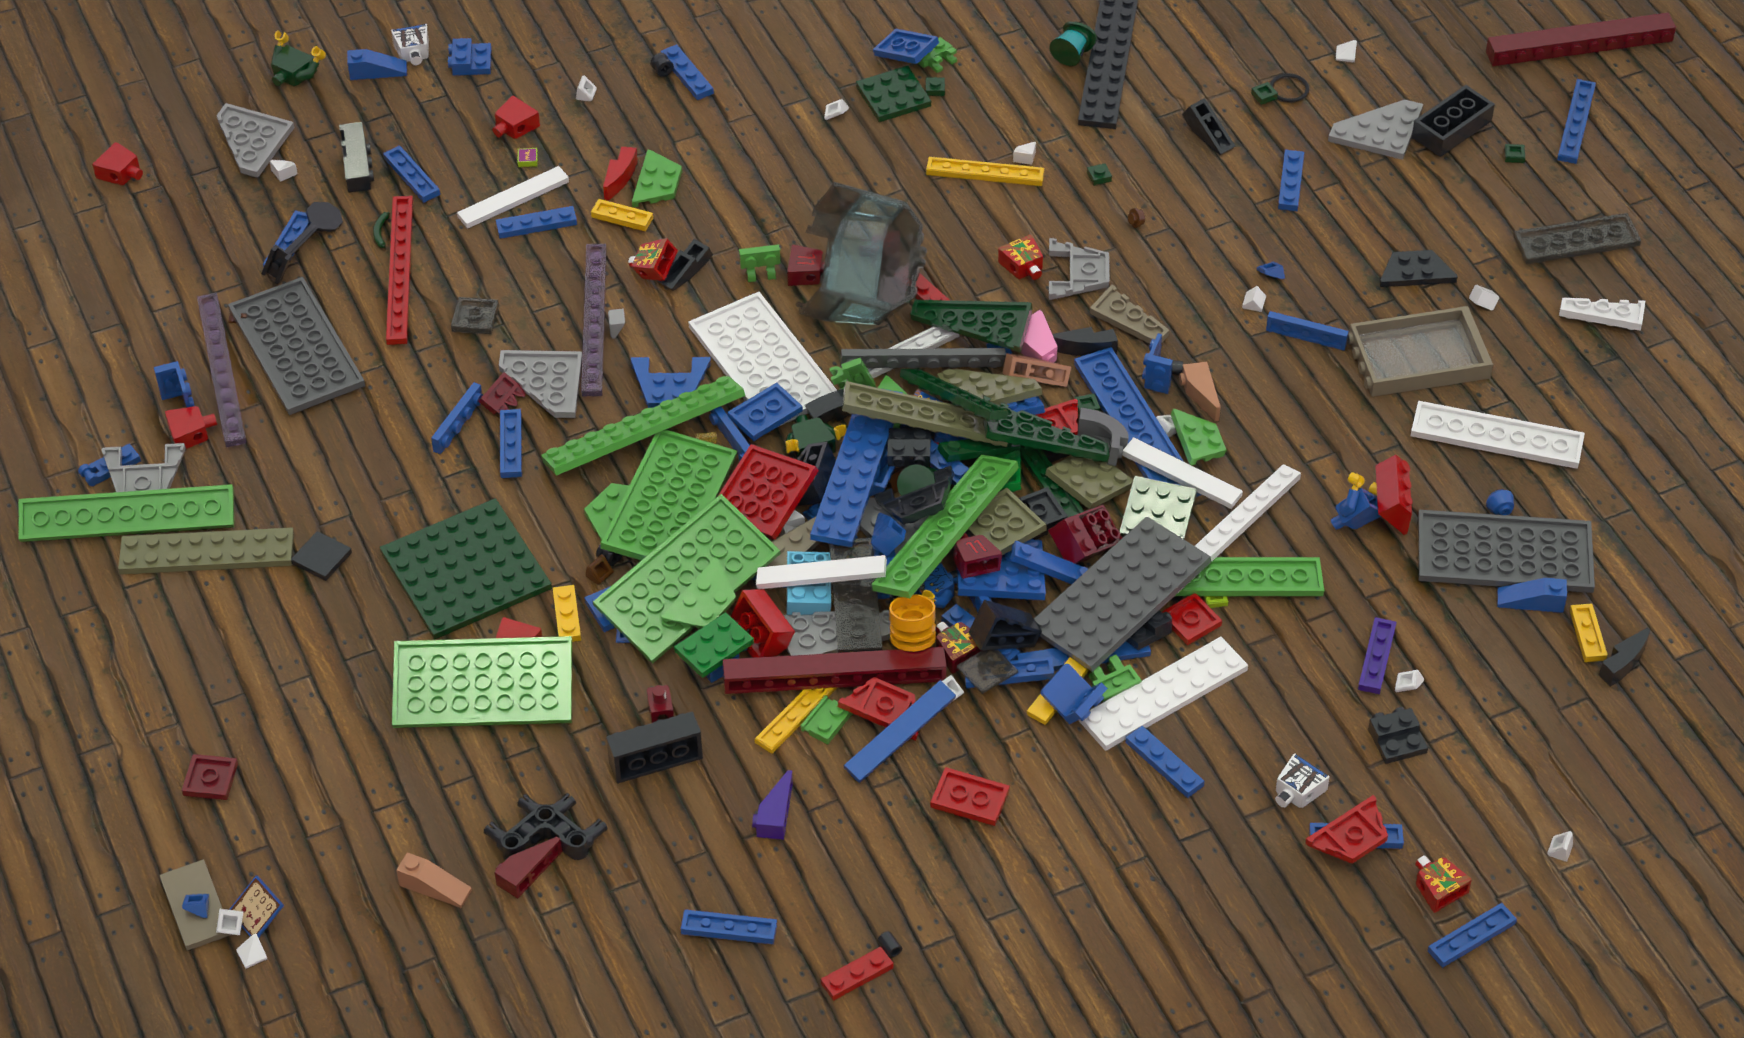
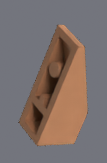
M1006 353L1002 373L1007 376L1031 378L1040 383L1067 387L1071 366Z
M1208 363L1183 364L1182 373H1179L1180 385H1184L1186 394L1214 421H1219L1221 407Z
M408 852L396 870L399 886L462 908L472 891L470 886L431 861Z

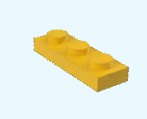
M598 199L591 211V217L646 232L653 220V213Z
M574 585L553 587L559 637L572 636V642L581 641Z
M1593 604L1571 605L1569 611L1584 662L1606 660L1608 655Z

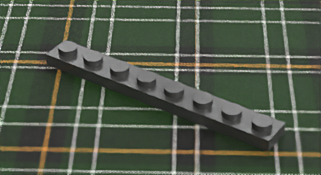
M1005 348L841 349L840 367L842 368L841 364L861 358L866 368L870 369L918 367L997 368L1004 367L1006 354Z

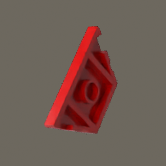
M1077 399L1045 408V413L1036 414L1038 417L1053 422L1052 426L1063 429L1064 426L1071 429L1070 432L1073 434H1078Z
M873 677L864 686H859L853 690V693L845 699L843 697L839 699L837 707L887 728L916 701L915 694ZM918 732L911 737V739L916 741L918 737Z
M1372 795L1306 838L1305 844L1351 864L1361 859L1388 839L1386 828L1382 824L1381 812L1378 811L1376 805V797Z

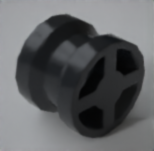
M665 53L654 55L650 61L651 67L661 77H665L673 71L674 64Z
M601 544L596 551V557L598 558L603 554L610 566H614L622 558L621 554L601 549Z

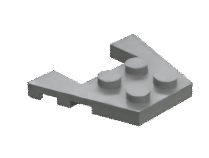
M1049 238V256L1070 257V281H1049V300L1109 287L1108 252L1089 247L1082 249L1074 247L1073 243L1066 242L1062 244L1058 243L1057 239Z
M184 443L165 444V463L122 466L121 447L102 448V453L116 492L170 489L186 447Z

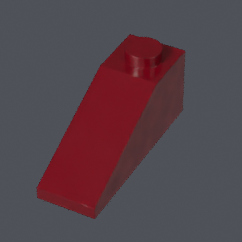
M555 837L509 856L504 863H500L494 872L496 885L518 899L562 853L561 839Z

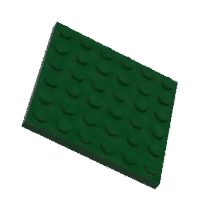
M496 498L380 547L382 556L434 640L552 589V583Z

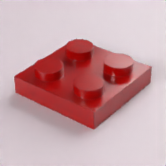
M1196 593L1162 611H1167L1171 615L1172 630L1187 646L1222 626V619Z

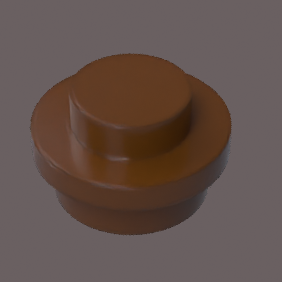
M1132 208L1128 214V222L1134 228L1140 227L1145 223L1144 212L1141 209Z

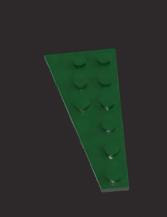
M914 300L910 316L914 321L1021 353L1033 306L1032 302Z
M983 397L984 400L990 402L991 398ZM1001 403V405H997L1008 410L1007 419H999L998 422H988L983 417L985 437L992 441H1003L1013 445H1023L1033 449H1043L1053 453H1063L1073 457H1084L1094 461L1108 462L1110 456L1108 443L1085 434L1077 436L1070 432L1071 429L1063 426V429L1052 426L1053 422L1023 410L1015 412L1008 408L1009 405Z

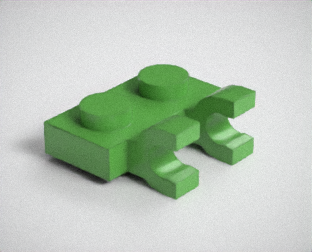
M941 37L938 38L939 44L918 63L923 68L930 66L936 73L943 70V67L939 64L943 61L942 58H945L951 65L957 62V58L953 56L957 53V50Z
M779 244L739 249L741 269L746 268L748 282L756 281L755 267L766 266L768 280L776 279L775 265L781 264Z
M861 358L841 364L842 369L838 366L830 368V372L833 375L831 381L834 385L838 384L841 389H844L846 381L876 387L875 381Z
M1113 655L1108 659L1111 663L1107 666L1111 672L1110 674L1105 676L1100 666L1089 674V678L1093 681L1092 687L1102 682L1107 688L1102 694L1104 697L1102 702L1142 682L1132 666L1129 664L1124 667L1117 655Z

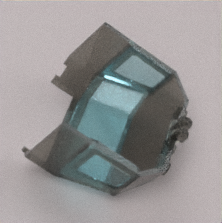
M834 182L815 205L812 216H815L812 226L808 225L806 233L828 238L822 286L806 304L797 302L796 306L799 307V314L823 321L879 326L905 307L912 299H915L918 288L915 285L920 274L919 268H923L926 264V260L921 257H924L927 253V248L920 246L924 240V233H922L923 224L905 201Z

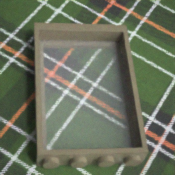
M1468 306L1350 324L1347 343L1352 346L1353 358L1358 361L1359 373L1363 374L1365 388L1369 389L1371 397L1491 378L1493 363Z

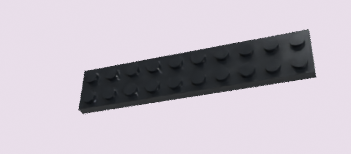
M1100 0L1095 26L1097 41L1090 53L1078 118V125L1116 129L1138 0Z

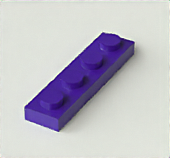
M1375 617L1358 690L1380 694L1396 621Z

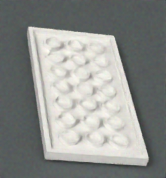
M760 292L688 322L691 331L723 373L731 377L744 389L746 396L743 399L745 401L777 382L803 406V412L785 423L796 419L799 415L808 414L805 404L823 395L837 391Z

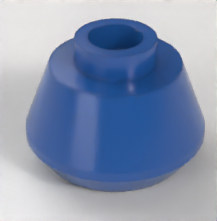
M1504 489L1494 491L1487 498V509L1495 515H1510L1514 509L1513 493Z

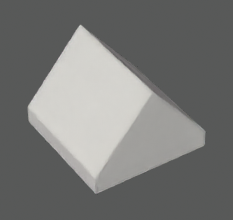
M582 76L576 100L592 101L597 87L586 76Z
M1258 286L1246 292L1242 308L1262 312L1266 295Z
M1568 831L1553 836L1547 854L1550 857L1567 862L1573 846V833Z
M220 909L216 932L240 935L243 911Z

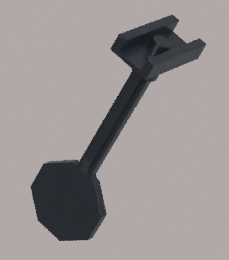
M313 202L306 209L310 225L285 250L275 244L271 248L261 274L265 276L269 273L276 278L274 283L278 285L284 277L292 255L317 230L335 232L342 225L343 220L338 208L329 202Z

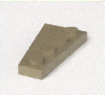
M1111 285L1090 307L1091 315L1149 344L1152 339H1156L1158 333L1162 334V342L1169 336V329L1154 317L1147 316L1139 305L1135 306L1129 301V297L1117 292V288L1114 285Z
M816 517L772 541L780 550V555L766 567L787 565V551L811 552L821 542L810 540V533Z

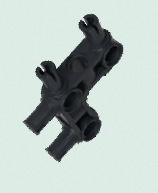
M566 793L554 804L548 805L538 804L529 795L525 794L517 802L518 807L528 813L525 818L508 832H504L496 823L490 822L484 828V834L496 842L497 848L503 852L506 860L509 856L535 846L542 839L549 840L555 837L561 839L563 853L574 860H582L587 857L589 849L594 844V840L607 831L608 828L598 818L592 825L583 830L563 815L572 806L576 805L575 799L569 793Z

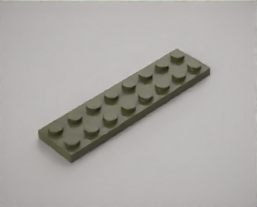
M845 382L842 411L868 416L872 419H882L891 423L905 424L913 428L928 429L932 432H942L954 437L960 436L973 441H983L995 446L1007 447L1008 442L987 439L985 437L983 417L975 416L972 411L963 410L962 406L853 382Z
M292 527L122 536L118 570L121 575L292 566L294 529Z

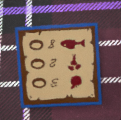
M256 875L229 910L243 911L241 927L250 937L257 934L259 938L283 908L284 904Z

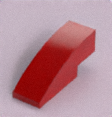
M621 147L618 160L610 159L603 185L605 201H609L621 191L632 177L638 163L637 148Z

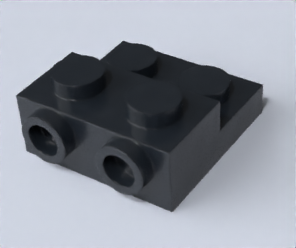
M889 428L888 466L908 467L911 465H922L930 467L931 431L923 428Z
M1048 487L1019 498L1046 524V531L1032 538L1034 540L1048 535V529L1068 518Z
M1159 610L1126 642L1135 649L1140 650L1171 634V615L1167 611L1162 612Z
M1398 707L1390 714L1384 715V713L1379 712L1370 719L1368 731L1385 764L1428 752V746L1419 731L1420 723L1412 708Z

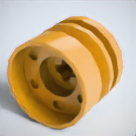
M913 594L910 599L898 597L890 603L889 621L891 623L890 641L892 645L904 651L915 652L927 649L934 644L936 639V608L931 599Z

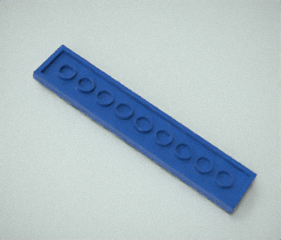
M1112 347L1074 359L1075 367L1091 393L1095 394L1103 412L1118 420L1127 430L1129 436L1128 443L1133 438H1136L1183 461ZM1135 462L1144 478L1181 485Z
M852 414L812 527L810 540L853 547L888 443L889 428H893L894 423L882 419H872L864 415Z

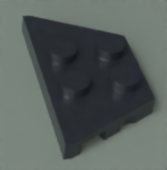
M1433 250L1392 252L1381 277L1380 287L1457 283L1458 277Z

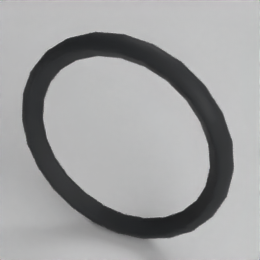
M1280 74L1270 82V85L1273 87L1278 79L1293 77L1304 83L1305 92L1300 97L1284 98L1278 95L1277 99L1284 102L1300 101L1309 93L1308 82L1297 74Z

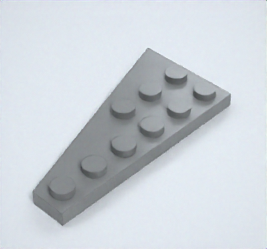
M884 610L882 613L861 611L858 614H849V611L815 612L813 615H801L800 612L784 615L795 630L786 649L789 656L843 653L890 639L891 623L889 621V610Z

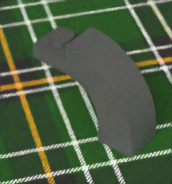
M1081 408L1077 423V436L1085 434L1108 443L1110 456L1107 465L1116 466L1117 458H1122L1123 449L1128 444L1129 436L1127 430L1118 420L1105 413Z

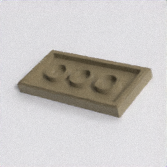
M204 859L159 875L187 951L232 935L216 932L219 910L223 908ZM209 894L208 917L202 918L182 909L185 895Z

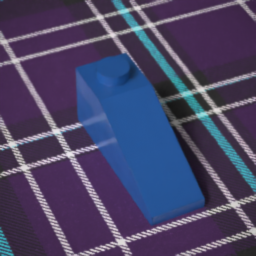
M368 49L347 51L350 80L407 76L406 60Z
M1541 578L1497 589V607L1563 613L1567 599V579Z

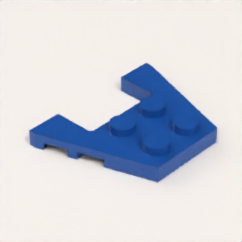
M631 357V366L635 371L636 379L640 384L641 392L648 408L656 407L665 400H673L684 392L696 390L701 380H704L707 368L711 365V357H692L691 373H649V357Z

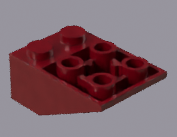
M1104 505L1068 517L1048 530L1062 557L1077 565L1111 549L1122 539L1119 530L1116 528Z

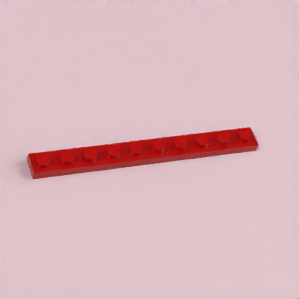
M413 196L393 197L386 329L387 345L407 344Z

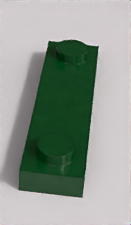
M965 439L941 442L937 450L947 462L979 458L981 455H1005L1020 450L1021 446L1008 443L1007 447L995 446L983 441Z

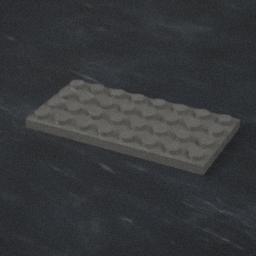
M303 277L228 304L230 313L288 415L365 386L363 377ZM241 313H246L247 318H241Z
M1419 510V581L1504 587L1541 578L1567 579V591L1594 593L1591 521Z
M1146 516L1034 618L1042 630L1040 637L1093 672L1212 562L1211 556Z

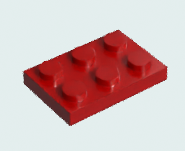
M945 767L931 799L930 807L995 826L1009 794L1010 786Z

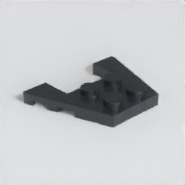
M950 465L933 472L936 483L895 498L893 490L890 488L875 494V500L878 505L903 525L915 523L926 516L936 515L939 511L944 510L954 476L952 466Z

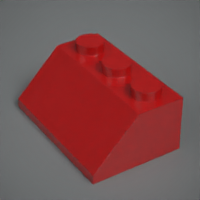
M1394 455L1375 465L1378 514L1405 535L1408 533L1412 517L1413 501L1410 489V466L1405 460Z
M764 589L742 590L731 618L754 638V644L748 647V653L752 658L777 656L788 648L795 630Z

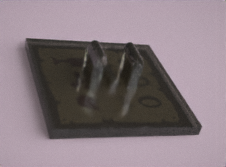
M998 649L982 650L957 665L958 670L982 694L1018 673V670Z

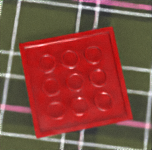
M751 444L719 495L722 494L766 537L776 540L819 470L814 465Z

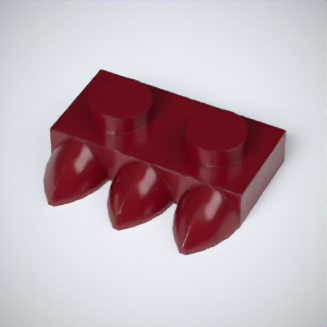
M503 372L478 402L494 415L495 413L500 414V410H509L506 405L517 406V400L514 396L525 397V392L515 380Z

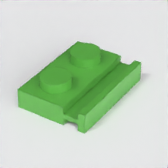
M825 695L801 724V731H806L810 736L829 744L851 717L852 713L837 707L838 701H832Z

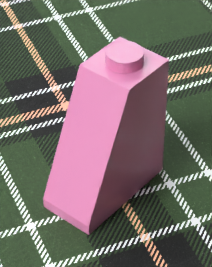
M1039 310L1030 317L1021 353L1027 357L1055 363L1057 361V344L1043 312Z

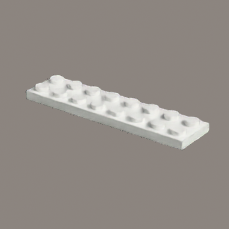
M1418 401L1411 430L1412 437L1578 469L1585 434L1583 432Z
M1219 637L1142 680L1141 683L1089 710L1091 712L1090 715L1083 721L1079 719V722L1100 746L1107 751L1126 740V737L1139 727L1144 726L1147 728L1248 671V664L1222 637Z

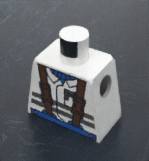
M427 24L391 30L393 44L400 59L407 62L411 61L413 65H419L422 59L429 57Z
M1294 754L1277 779L1276 792L1279 795L1275 800L1278 805L1284 808L1290 802L1299 808H1303L1328 790L1330 776L1297 754Z

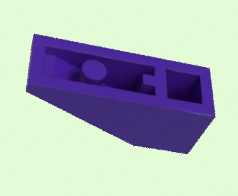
M788 770L760 803L758 814L753 815L752 827L756 828L757 837L784 840L793 787L791 770Z

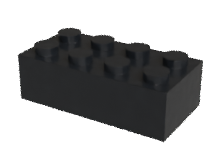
M1465 85L1415 119L1411 138L1441 157L1489 124L1493 118L1495 104Z
M693 711L606 736L609 764L617 784L703 759L701 731Z

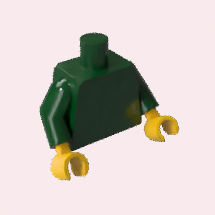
M279 30L276 31L275 38L278 43L274 47L271 68L274 74L272 82L278 87L284 82L297 86L303 81L312 79L320 64L319 60H323L326 57L325 51L315 46L312 48V55H309L289 45L283 47V44L288 42L289 37L284 32L283 37L280 38L281 32Z
M799 415L795 419L796 424L791 426L792 432L787 435L784 447L787 453L795 451L796 458H798L808 444L828 442L832 453H836L835 439L840 440L842 436H845L847 428L846 425H839L834 428L823 423L820 418L816 417L808 420L806 415Z

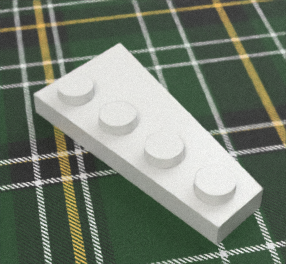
M1562 298L1559 316L1641 331L1645 301L1638 300V304L1629 303L1628 300H1620L1619 303H1609L1608 299L1591 302L1586 298Z

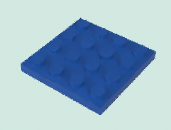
M1030 539L1024 543L1043 551L1042 540ZM1011 550L1002 555L1000 571L963 579L957 568L958 596L1045 600L1044 573L1011 561Z

